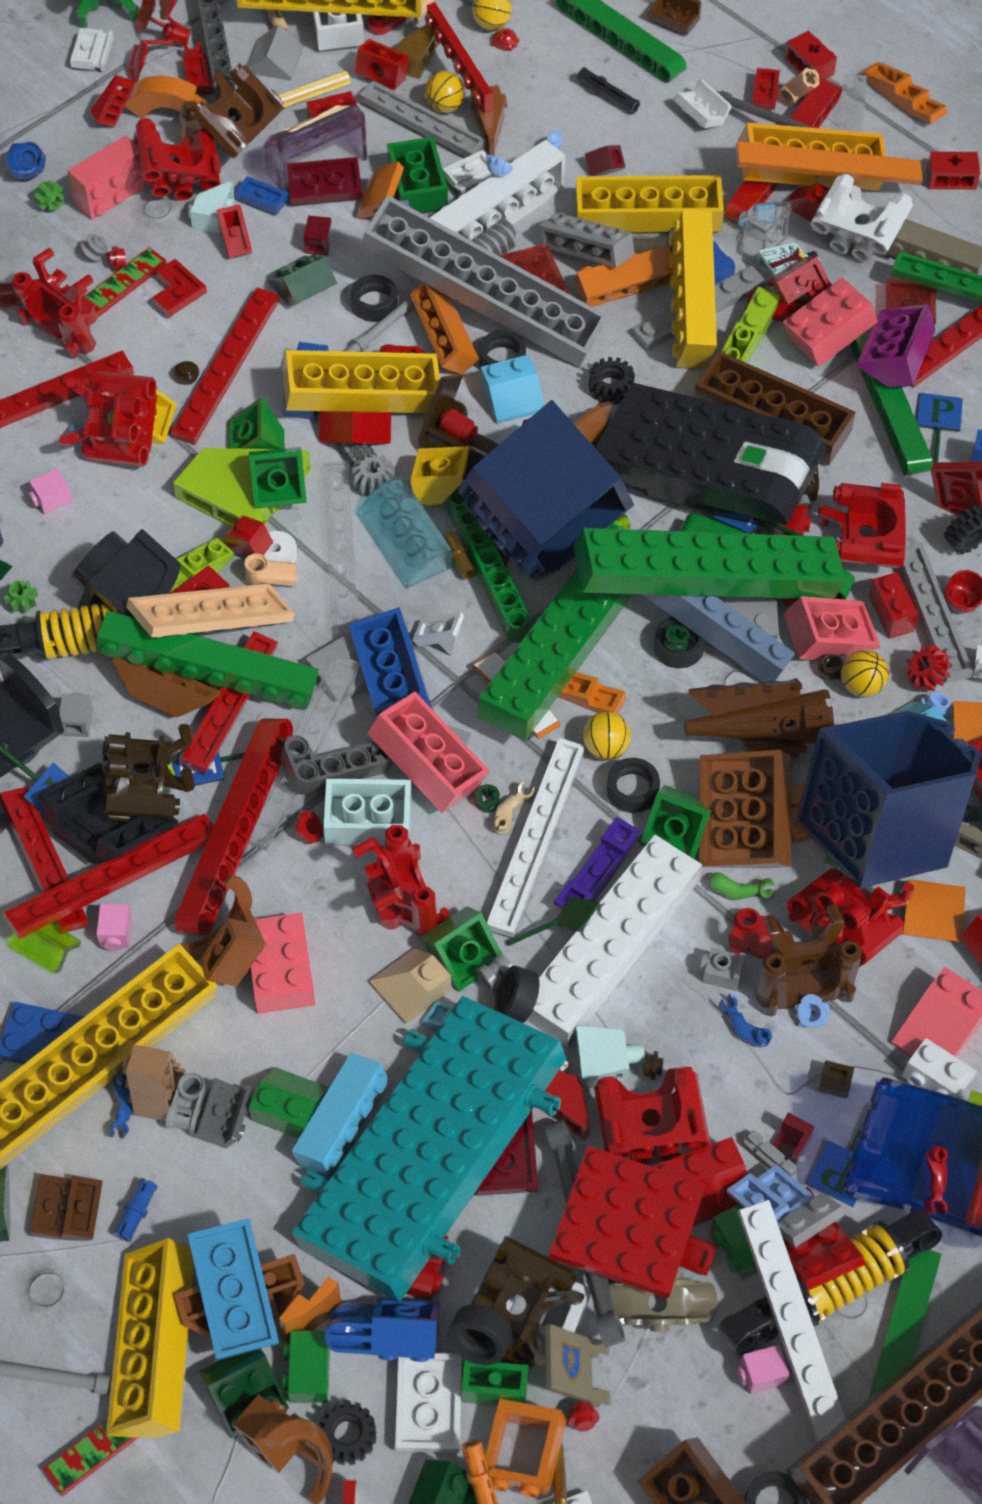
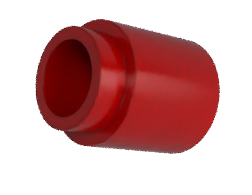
M455 409L445 411L439 419L441 430L468 444L473 441L478 432V427L474 421Z

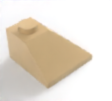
M414 948L371 979L370 984L402 1021L407 1024L433 1005L436 1000L441 999L451 991V975L432 954Z

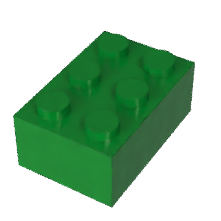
M434 136L387 143L388 164L399 162L404 167L395 191L397 200H408L410 208L420 213L441 210L444 206H448V187Z

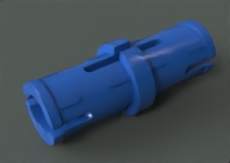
M140 1178L130 1201L125 1203L123 1207L125 1210L116 1230L113 1232L114 1236L121 1240L126 1237V1242L132 1241V1237L141 1219H144L148 1213L146 1210L158 1188L150 1180L146 1184L145 1178Z

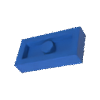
M246 176L236 189L235 198L277 215L289 200V194L284 190Z

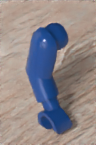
M729 993L727 996V1000L731 1003L732 1007H728L724 1000L721 999L719 1010L723 1014H729V1021L737 1037L760 1048L768 1046L772 1039L771 1031L767 1028H759L747 1023L743 1014L739 1013L736 1008L738 1002L733 994Z
M123 1071L119 1072L112 1081L118 1107L115 1113L116 1121L107 1130V1135L111 1138L115 1134L114 1128L120 1130L121 1139L129 1132L126 1122L129 1121L133 1110L132 1103H129L130 1090L126 1088L127 1075Z

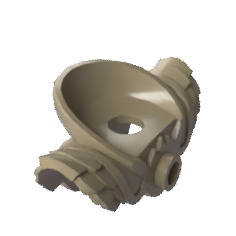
M677 1273L670 1298H666V1308L661 1312H655L649 1307L648 1301L653 1293L620 1282L609 1283L614 1310L620 1319L621 1325H650V1332L669 1331V1325H691L709 1322L714 1318L717 1309V1292L714 1285L710 1282L684 1279L683 1273Z

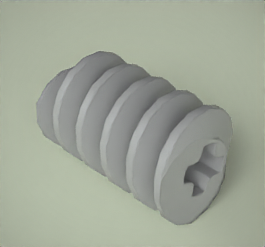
M501 219L471 241L501 257L502 253H508L509 248L513 249L516 247V232L508 220Z

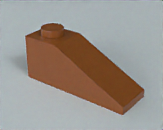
M498 85L489 86L493 92V111L487 113L483 112L480 105L475 104L471 93L473 114L482 138L487 140L486 149L488 154L493 156L504 121V108H507L505 93L501 94Z

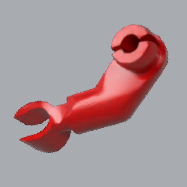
M931 1146L925 1153L931 1174L930 1191H932V1195L925 1200L923 1208L930 1215H936L933 1203H935L938 1213H947L948 1205L942 1199L948 1173L945 1163L948 1153L942 1146Z

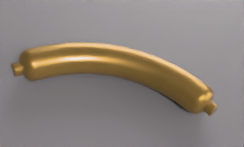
M562 1443L553 1477L554 1504H567L566 1471Z

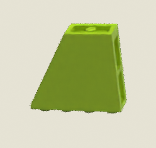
M203 448L173 482L176 499L229 527L242 515L261 521L266 526L268 519L273 513L279 511L281 505L254 508L249 452L273 449ZM302 450L305 478L311 470L309 452Z

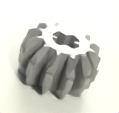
M375 453L371 457L363 454L362 460H355L354 468L351 471V478L353 479V486L355 489H360L362 495L370 493L371 497H373L375 493H379L383 496L384 490H391L392 483L395 480V472L393 471L391 461H386L384 455L377 458Z

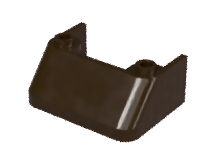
M454 374L441 377L419 434L418 443L421 449L469 446L470 451L465 469V474L468 475L472 468L499 444L479 433L468 444L440 429L439 419L445 411L455 409L468 417L466 406L455 399L463 375Z

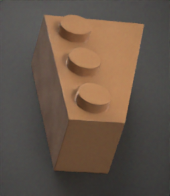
M134 1045L131 1056H126L123 1073L127 1075L126 1088L130 1090L129 1103H132L135 1116L166 1121L167 1112L173 1101L178 1082L185 1073V1069L180 1068L181 1064L176 1063V1058L170 1051Z

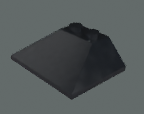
M100 762L38 794V800L54 835L92 864L118 859L178 825V820L174 817L172 819L130 816L129 822L108 820V814H104L102 764Z

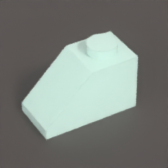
M226 182L197 195L194 204L191 203L188 209V217L191 218L193 229L220 234L216 210L233 205L235 196L232 182Z

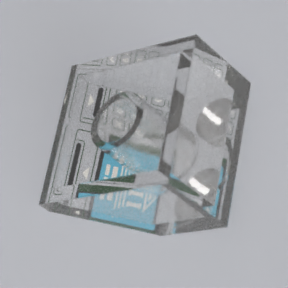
M784 201L754 204L747 212L744 211L738 220L739 232L736 236V253L757 264L759 250L779 246L788 235L792 203Z

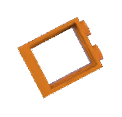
M499 1399L485 1454L487 1464L492 1468L493 1476L491 1479L494 1490L506 1492L508 1488L520 1490V1494L531 1498H538L539 1494L549 1496L567 1422L561 1410ZM507 1422L548 1430L537 1476L496 1469Z

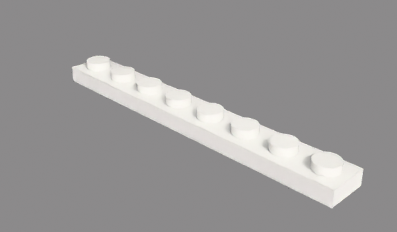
M561 738L557 741L489 915L487 924L493 932L512 938L515 935L584 755L585 745Z
M766 1200L737 1210L818 1443L839 1425L845 1417L770 1201Z

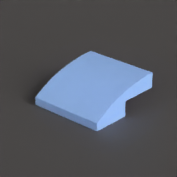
M777 1164L758 1178L749 1173L727 1189V1194L743 1208L769 1200L776 1221L815 1197Z

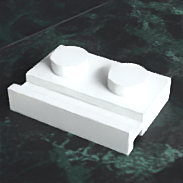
M80 28L70 60L71 67L91 70L97 67L104 71L114 40L113 31L103 33V30Z
M484 150L443 168L446 180L455 190L459 191L460 196L493 175L487 168V154Z

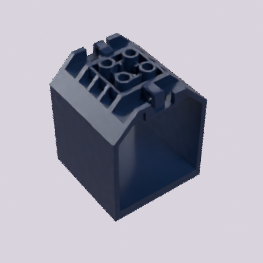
M550 400L472 468L458 490L463 498L470 494L463 502V505L472 516L478 519L476 522L491 540L496 537L493 540L494 543L508 559L512 558L513 563L523 575L532 571L529 576L533 581L558 571L575 557L573 546L583 528L607 529L611 523L616 522L634 506L619 474L553 400Z
M903 711L819 728L795 822L860 889L948 868L976 777L981 752L973 745L969 746L962 738L953 739L950 735L954 734L955 728L947 721L911 711Z

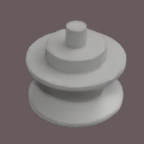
M89 234L87 241L81 243V249L86 259L99 261L102 258V254L107 253L108 247L104 237Z

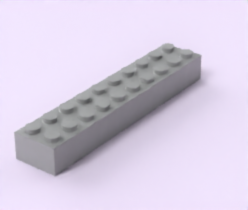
M389 195L386 196L364 232L360 248L579 368L607 318L606 314Z

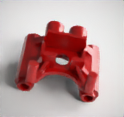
M142 118L138 120L132 141L138 146L142 179L148 181L151 185L152 195L165 197L170 194L171 188H173L174 198L184 201L192 198V186L200 185L202 189L207 191L220 185L219 173H221L219 155L216 154L214 138L204 128L196 130L194 137L184 136L180 144L172 145L161 142L159 131L156 130L155 123L151 119Z
M47 248L33 258L32 263L40 277L39 279H32L30 274L25 272H19L13 277L11 284L25 306L24 309H19L17 314L25 325L30 323L29 318L31 317L38 328L63 344L72 358H77V352L88 354L96 346V341L91 334L90 325L94 324L98 318L95 310L96 304L83 296L88 291L87 287L93 283V278L87 274L71 285V287L66 284L63 288H60L59 286L67 278V275L58 268L52 275L47 272L44 262L54 256L53 250Z
M97 371L90 375L88 380L89 387H87L79 380L68 378L66 386L73 388V391L86 399L87 406H89V418L84 423L82 429L68 435H61L59 442L70 446L82 442L81 454L90 461L138 467L145 466L149 460L157 402L156 380L153 377ZM114 410L113 424L110 425L107 421V415L110 411Z
M840 483L839 486H834L832 500L837 502L839 506H847V513L828 506H821L817 514L821 526H828L830 521L836 522L840 526L842 537L839 542H835L841 562L900 569L903 567L906 544L904 490H901L902 485L881 483L880 487ZM861 527H869L874 531V536L863 537L859 529Z
M391 825L385 830L384 849L381 848L374 837H370L352 847V851L357 858L372 849L377 855L376 862L364 866V869L369 879L366 886L370 899L376 907L380 923L384 928L393 930L404 924L413 928L414 933L420 938L449 918L447 908H441L440 913L437 914L435 892L426 887L418 861L421 859L420 845L417 843L412 845L408 830L402 825Z
M831 868L787 901V910L790 912L789 919L792 922L797 921L808 933L809 927L824 925V929H826L831 922L827 913V907L831 904L837 905L844 920V928L835 939V942L839 944L845 941L856 942L862 949L859 967H861L903 933V920L898 915L888 914L887 910L907 905L914 892V885L906 883L901 892L889 895L878 886L872 894L866 888L860 889L841 870Z
M692 1067L669 1068L662 1086L646 1094L628 1091L614 1076L597 1080L598 1085L594 1087L604 1151L624 1158L628 1157L630 1160L645 1164L653 1160L652 1151L654 1146H657L659 1160L667 1161L683 1155L681 1143L683 1142L686 1149H698L711 1144L699 1078ZM646 1110H654L659 1114L660 1121L655 1126H647L642 1121V1114Z

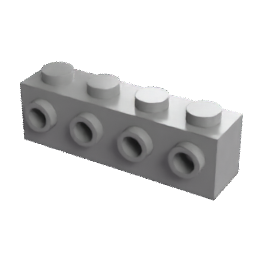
M555 213L539 225L543 248L617 268L635 255L632 233L623 231L620 228L608 227L601 223L586 221L583 218H575L564 213Z

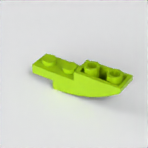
M758 286L740 322L736 323L721 352L748 363L770 327V320L781 301L780 295Z
M217 537L179 557L177 560L181 563L180 571L170 593L208 565L219 573L234 557V552Z

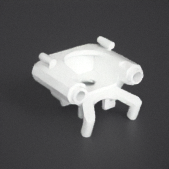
M841 174L833 182L810 225L814 231L820 234H828V232L834 234L830 247L835 252L846 254L850 246L854 245L852 255L862 262H868L874 252L878 254L887 253L903 222L907 219V215L913 206L912 199L909 195L900 193L885 207L870 205L861 198V188L853 185L854 179L848 174ZM863 215L868 216L870 219L869 223L865 225L855 223V220L862 222Z

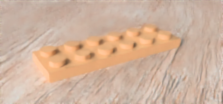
M270 584L128 598L126 606L151 637L157 638L168 635H186L188 633L210 632L212 630H231L239 627L292 622L295 615L292 608Z

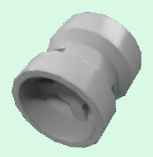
M499 954L492 959V963L489 965L484 964L476 969V975L482 986L492 994L497 991L503 975L512 965L503 954Z

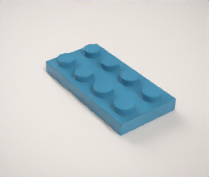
M247 1218L189 1233L188 1239L216 1361L278 1345L279 1341L250 1219Z

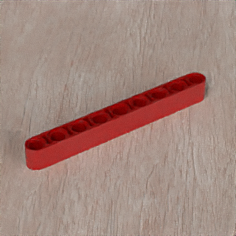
M823 78L818 80L819 85L808 93L790 119L813 128H820L838 103L843 90L842 86ZM744 180L729 201L725 210V217L748 226L753 220L755 205L765 204L779 183Z
M262 718L259 720L175 916V929L179 934L207 936L210 934L229 888L225 887L224 882L230 874L235 875L280 768V755L285 741L288 737L293 736V725L289 719Z

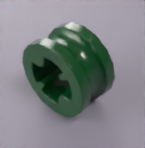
M670 626L666 630L664 645L672 651H684L688 646L690 632L682 626Z
M490 784L481 785L475 792L476 807L485 813L495 811L500 804L499 790ZM486 795L488 797V795H491L492 801L489 802L487 799V802L482 801V796Z

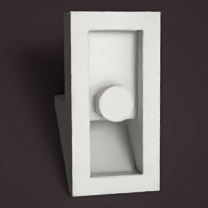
M459 612L421 619L412 641L418 647L440 644L449 655H452L461 633L464 619L463 613Z

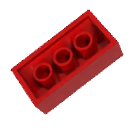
M733 1137L652 1166L706 1184L693 1226L709 1221L713 1217L738 1205L739 1203L727 1194V1189L747 1176L745 1163Z

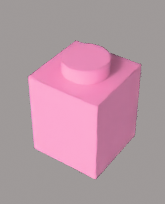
M58 468L29 481L32 492H29V497L35 507L39 506L44 515L73 502L69 486Z
M100 904L97 938L100 948L110 951H117L121 948L129 949L132 927L130 906L128 904Z
M780 1345L743 1354L741 1366L737 1368L741 1384L748 1386L750 1394L787 1384L789 1372Z

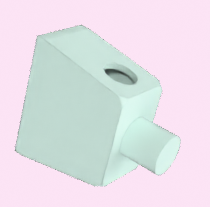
M585 1026L576 1027L579 1075L584 1090L594 1088L598 1085L597 1080L604 1077L614 1076L620 1082L628 1079L630 1063L645 1062L644 1045L626 1046L624 1030Z

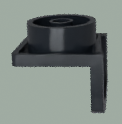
M143 529L129 543L117 532L112 531L88 552L71 575V579L84 590L77 608L80 610L81 606L86 605L90 611L92 604H98L103 600L116 613L135 618L126 607L128 598L169 594L178 578L181 563Z
M5 651L0 655V670L4 680L0 683V745L25 765L34 759L41 748L62 734L64 728L57 703L18 659ZM0 752L1 778L12 769L18 768V766Z

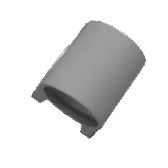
M190 1072L180 1078L173 1101L167 1112L166 1128L172 1129L174 1126L190 1130V1133L194 1134L207 1095L206 1085L201 1075ZM190 1087H200L196 1094L186 1093Z

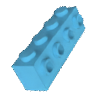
M354 1053L349 1054L292 1149V1153L301 1167L312 1169L317 1173L331 1177L335 1168L341 1165L345 1151L350 1143L355 1141L362 1122L371 1114L375 1100L386 1088L388 1077L381 1063Z

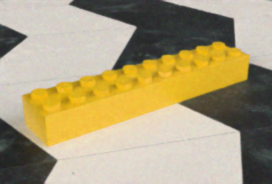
M180 944L173 947L0 1083V1170L111 1082L119 1072L123 1071L125 1058L127 1055L131 1056L134 1045L153 1048L215 998L218 985L207 980L202 967Z

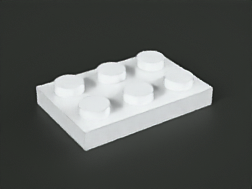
M436 1353L435 1359H429L426 1362H415L410 1360V1357H398L395 1451L460 1452L461 1356L451 1353Z

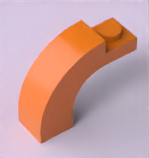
M156 75L137 81L124 107L139 117L144 118L150 111L156 108L166 107L181 112L182 104L186 101L197 103L201 100L204 103L207 101L195 94L197 88L195 85L180 78Z

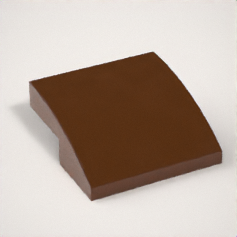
M40 1174L29 1236L58 1240L92 1241L103 1180L75 1175L71 1179Z

